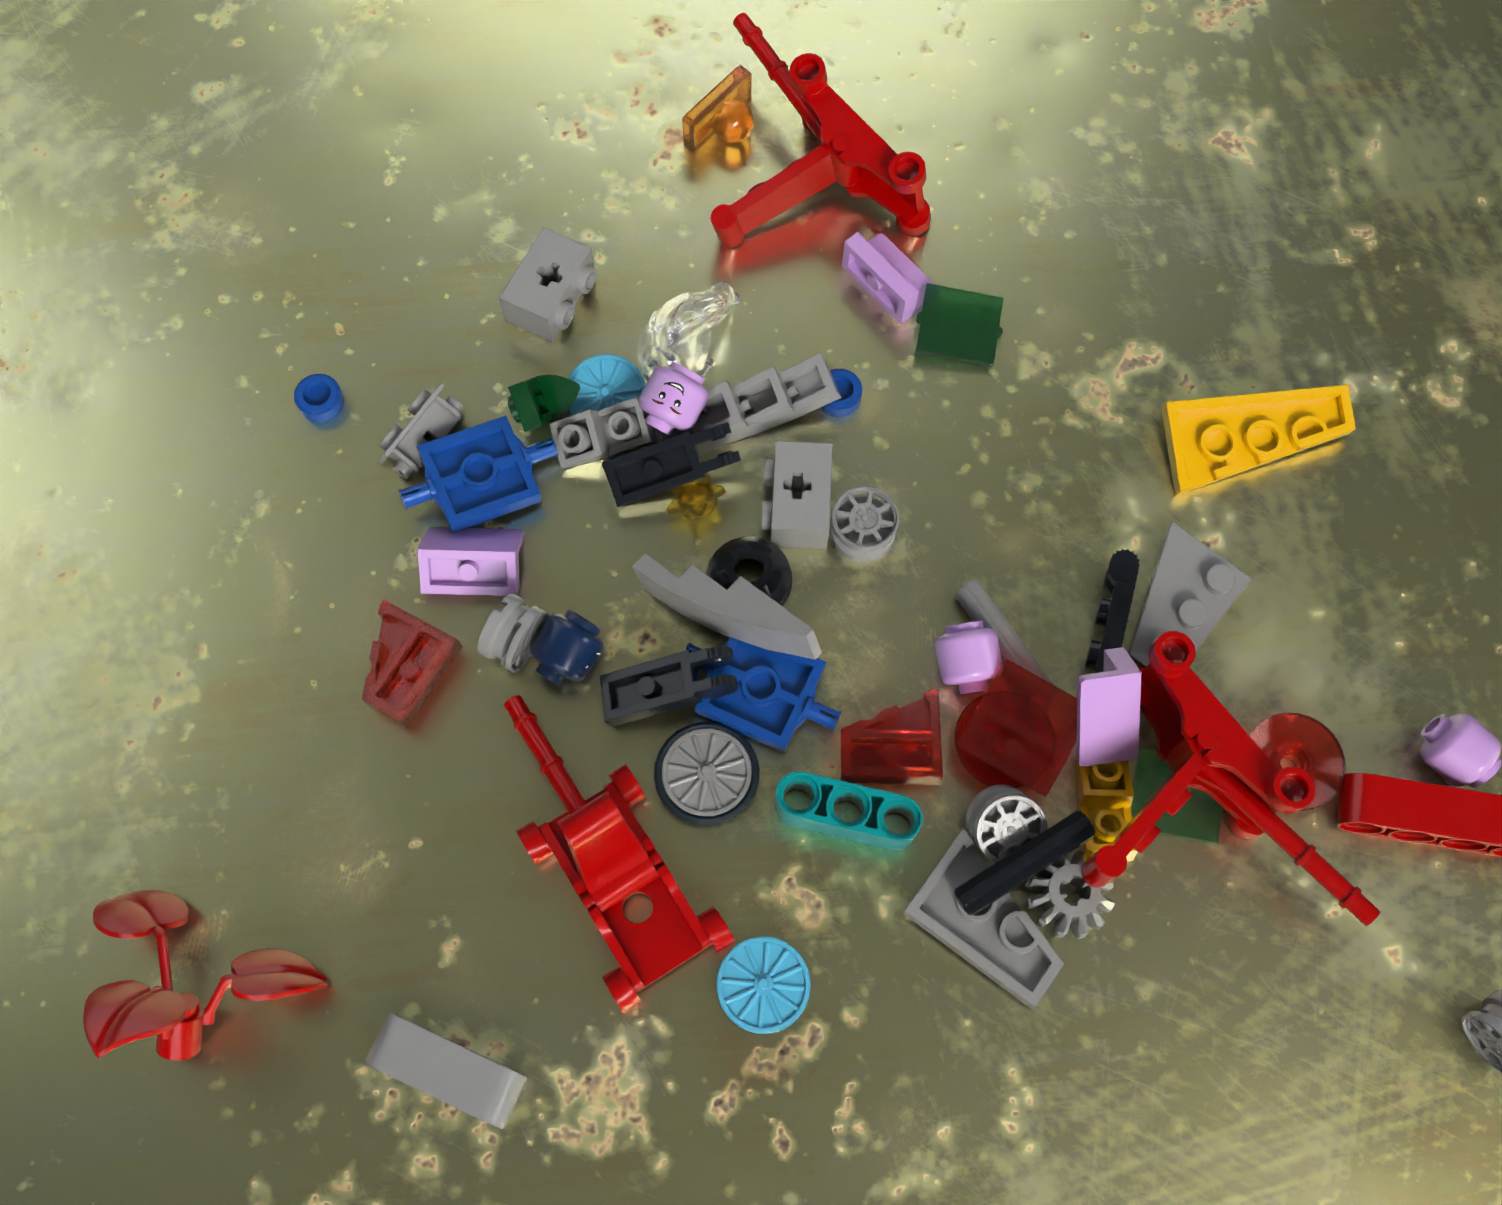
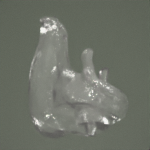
M728 281L716 282L710 290L704 292L682 293L665 302L659 310L653 312L650 321L646 324L638 338L636 352L640 370L647 382L656 367H669L672 361L701 377L711 367H714V359L710 358L706 362L710 348L708 330L719 325L734 304H740L739 294L733 290Z

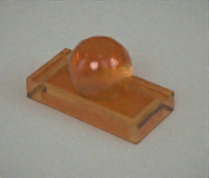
M742 65L737 66L682 117L683 143L686 148L695 154L715 134L719 139L728 143L740 142L749 136L754 125L752 111L747 105L751 102L752 73Z

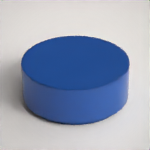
M832 369L830 371L842 398L820 409L828 415L844 417L852 414L859 407L862 397V384L859 378L851 371Z
M313 374L299 382L294 392V401L306 419L313 422H325L333 419L340 413L344 405V395L335 379L325 374Z

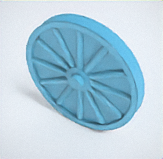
M612 354L590 357L578 364L568 377L580 385L577 398L568 409V412L572 416L589 409L599 411L638 396L640 397L646 386L644 377L632 362L623 357Z
M759 936L740 942L727 953L718 970L716 987L720 1005L733 1023L749 1032L768 1034L787 1028L799 1018L810 996L811 980L804 959L794 947L774 937Z

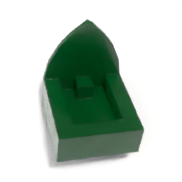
M547 374L509 386L508 389L511 396L508 397V406L511 415L517 423H522L525 432L544 426L563 415L572 406L580 391V385L569 378Z

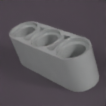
M389 1012L364 1061L366 1065L500 1129H504L528 1078Z

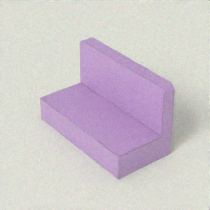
M856 232L844 241L842 267L900 325L938 297L939 288L883 233H879L867 241L859 232Z
M449 527L428 528L417 549L421 594L507 596L513 593L518 595L520 589L518 553L523 542V530L466 528L451 533Z
M1124 647L1104 650L1103 672L1081 675L1077 679L1076 759L1082 767L1138 759L1142 672Z

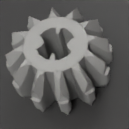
M1078 850L1071 858V861H1069L1067 855L1039 872V876H1033L1025 883L1027 888L1039 893V895H1035L1026 901L1027 908L1036 909L1042 907L1044 911L1036 920V924L1042 928L1051 920L1055 921L1054 936L1057 938L1066 936L1069 927L1077 939H1082L1088 935V925L1099 930L1106 924L1100 912H1110L1115 906V903L1110 898L1101 895L1114 888L1113 881L1104 887L1096 888L1087 884L1083 879L1081 870L1084 861H1086L1084 851ZM1067 884L1074 886L1076 889L1072 892L1073 895L1079 894L1080 899L1072 905L1063 900L1067 897V894H1060V890Z

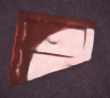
M383 600L378 610V614L382 618L378 641L372 642L369 658L371 670L365 679L362 700L369 707L407 728L463 646L455 637Z
M931 689L924 692L922 699L899 708L897 705H894L879 712L871 720H860L841 729V781L861 784L941 785L943 765L939 689Z

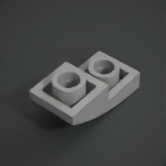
M639 396L599 411L589 409L550 423L561 468L566 469L599 461L658 443L654 427L645 423L649 414L639 406Z

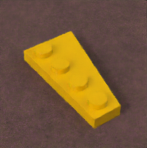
M1348 385L1166 402L1161 407L1175 496L1340 438L1356 429Z

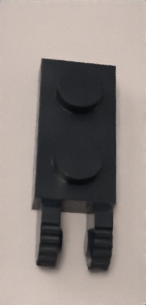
M726 422L694 434L692 431L602 462L617 508L707 477L708 472L742 461L739 452L731 450L705 462L701 458L697 445L725 438L727 434L731 433L729 423Z
M1129 549L1117 550L1116 554L1112 555L1106 572L1103 589L1109 597L1101 596L1095 624L1104 626L1101 640L1091 639L1084 667L1093 670V673L1103 672L1104 650L1119 648L1123 644L1140 566V559H1137L1138 555H1135L1134 551L1131 552Z
M717 645L695 652L686 650L601 675L600 685L604 722L611 727L701 703L702 699H716L734 693L738 689L736 676L721 674L699 680L698 670H713L733 662L734 658L731 647Z

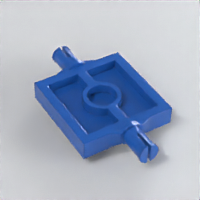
M503 416L418 445V453L425 468V482L398 491L405 509L433 499L434 503L443 511L451 533H455L541 502V493L532 475V464L554 456L557 457V448L552 437L525 446L514 434L507 416Z
M730 637L724 646L731 647L734 658L733 662L717 669L702 670L706 672V678L721 674L736 676L738 689L734 693L720 698L702 699L701 703L695 705V713L729 726L739 733L784 754L796 729L806 719H810L834 731L842 711H837L815 701L816 687L826 668V661L819 658L815 660L766 650ZM688 643L686 646V650L690 652L701 650V648L692 645V643Z

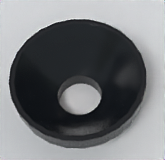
M743 536L726 542L715 551L708 564L707 576L727 590L739 578L735 574L737 563L746 558L755 559L762 564L764 572L759 579L750 583L782 607L785 605L792 588V571L783 551L775 544L763 538Z

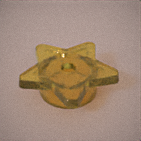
M707 473V477L672 489L675 498L667 507L668 514L673 515L682 512L683 516L690 520L704 518L715 510L718 503L717 498L724 495L726 490L723 486L711 484V476Z

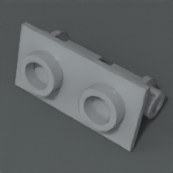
M440 383L432 394L426 389L419 394L407 410L414 415L412 420L404 429L395 424L379 444L386 451L378 462L380 465L390 457L396 462L392 469L401 477L408 479L411 474L417 475L420 472L423 464L417 446L428 442L423 438L425 433L427 432L435 439L447 436L454 425L462 418L460 412L464 407L459 401L450 396L445 401L438 395L445 385Z

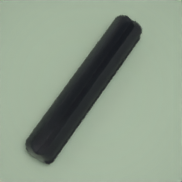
M1075 811L957 887L954 894L959 905L969 916L975 915L1092 839L1096 832L1091 821L1081 811Z

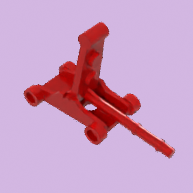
M746 13L738 14L733 20V25L743 37L742 41L751 48L768 71L769 78L777 83L802 117L804 132L811 140L818 141L819 147L804 157L793 161L786 169L766 182L756 184L745 196L733 204H721L715 207L711 213L710 220L720 243L727 248L738 246L742 243L744 235L836 181L840 185L846 186V192L851 197H865L874 200L896 216L897 226L904 234L916 236L925 232L930 226L931 214L930 206L923 198L922 187L927 177L925 162L922 157L915 152L909 151L897 154L826 83L827 72L821 57L813 53L801 54L793 60L788 70V65L785 61H781L766 41L760 27L755 26Z
M1168 631L1161 634L1150 647L1148 654L1150 663L1146 668L1138 667L1142 672L1140 710L1154 730L1157 740L1156 755L1162 762L1167 760L1173 772L1112 843L1103 846L1084 861L1081 873L1085 882L1092 887L1100 888L1124 873L1127 868L1126 856L1133 848L1142 853L1161 832V829L1155 823L1165 811L1170 816H1173L1193 795L1186 788L1190 787L1207 793L1227 811V825L1237 837L1254 839L1266 833L1294 859L1293 863L1297 867L1301 866L1339 901L1338 905L1342 909L1346 908L1364 926L1371 924L1381 911L1361 894L1362 890L1358 886L1354 887L1315 851L1316 847L1314 845L1307 844L1275 814L1278 811L1286 814L1296 813L1311 804L1316 794L1315 783L1311 776L1303 769L1297 767H1286L1279 770L1190 668L1196 656V649L1192 640L1184 633L1178 631Z
M520 695L510 697L504 703V707L514 722V729L522 735L540 765V772L546 775L567 812L551 822H544L538 827L533 820L516 830V833L535 865L540 864L553 855L556 857L619 963V966L603 975L602 979L624 1013L641 1002L637 995L639 991L711 945L716 952H719L735 942V939L714 906L697 916L690 907L668 867L630 809L635 804L644 800L646 796L628 766L624 764L608 774L611 782L605 785L603 790L585 800L564 767V760L556 754L537 723V716L531 713ZM634 894L648 896L653 904L651 916L641 923L629 921L623 913V905L626 899Z

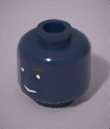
M570 609L567 610L565 615L560 613L550 615L530 647L531 654L540 662L536 671L560 686L565 678L573 682L584 680L603 651L604 643L598 637L601 629Z

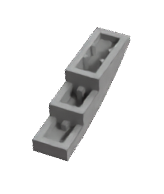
M819 353L780 373L775 367H772L733 387L726 380L708 389V400L693 428L689 431H692L694 434L726 422L729 423L731 433L727 434L725 438L697 445L701 453L761 433L801 417L842 397L826 359ZM654 428L658 442L689 432L674 428L669 436Z
M645 553L632 566L646 592L679 614L722 635L766 650L815 660L822 653L813 628L741 576L726 590L694 565H691L678 578Z

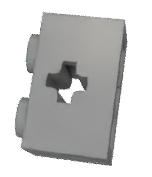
M543 227L499 297L505 321L553 342L560 329L565 330L570 325L575 314V305L582 293L588 294L596 281L597 270L594 267L592 249Z
M776 441L775 458H765L764 486H773V501H763L762 529L771 530V543L777 547L827 549L830 530L833 444ZM792 491L801 492L802 499L792 498Z

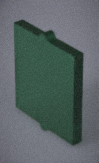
M926 283L922 310L915 319L919 324L915 354L992 368L995 360L997 339L1003 333V329L999 327L1003 298Z
M1139 747L1138 759H1136L1134 780L1132 781L1134 799L1130 807L1132 818L1173 772L1167 760L1162 762L1156 755L1157 750ZM1186 787L1193 793L1190 799L1175 815L1170 816L1165 811L1155 823L1161 829L1159 833L1161 835L1216 845L1219 841L1221 810L1223 807L1207 793L1196 788Z

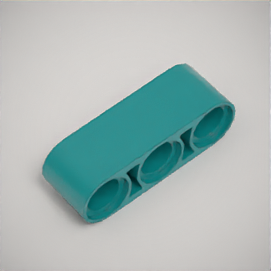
M800 771L786 774L776 788L775 810L778 817L790 826L888 850H901L907 848L915 840L923 824V814L919 805L913 799L900 794ZM801 789L810 795L812 803L805 809L795 810L786 804L784 796L790 790ZM841 801H851L859 807L861 817L853 822H845L836 816L834 806ZM892 812L904 815L910 823V831L904 834L891 832L884 823V817Z

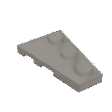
M1174 522L1167 528L1163 541L1164 545L1158 563L1155 565L1146 601L1141 609L1128 649V654L1138 667L1146 668L1150 663L1148 655L1150 647L1161 634L1168 631L1184 633L1192 640L1197 650L1252 579Z
M963 828L903 914L1029 1008L1033 1009L1037 1006L1064 963L1026 911L1020 909L1009 893L975 915L969 916L961 908L954 894L955 889L989 867L974 847V841Z

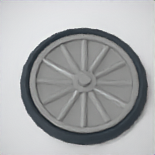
M698 722L677 730L665 741L659 750L654 765L656 791L662 803L672 814L683 821L696 825L720 824L738 816L750 804L759 784V763L749 741L733 728L717 722Z

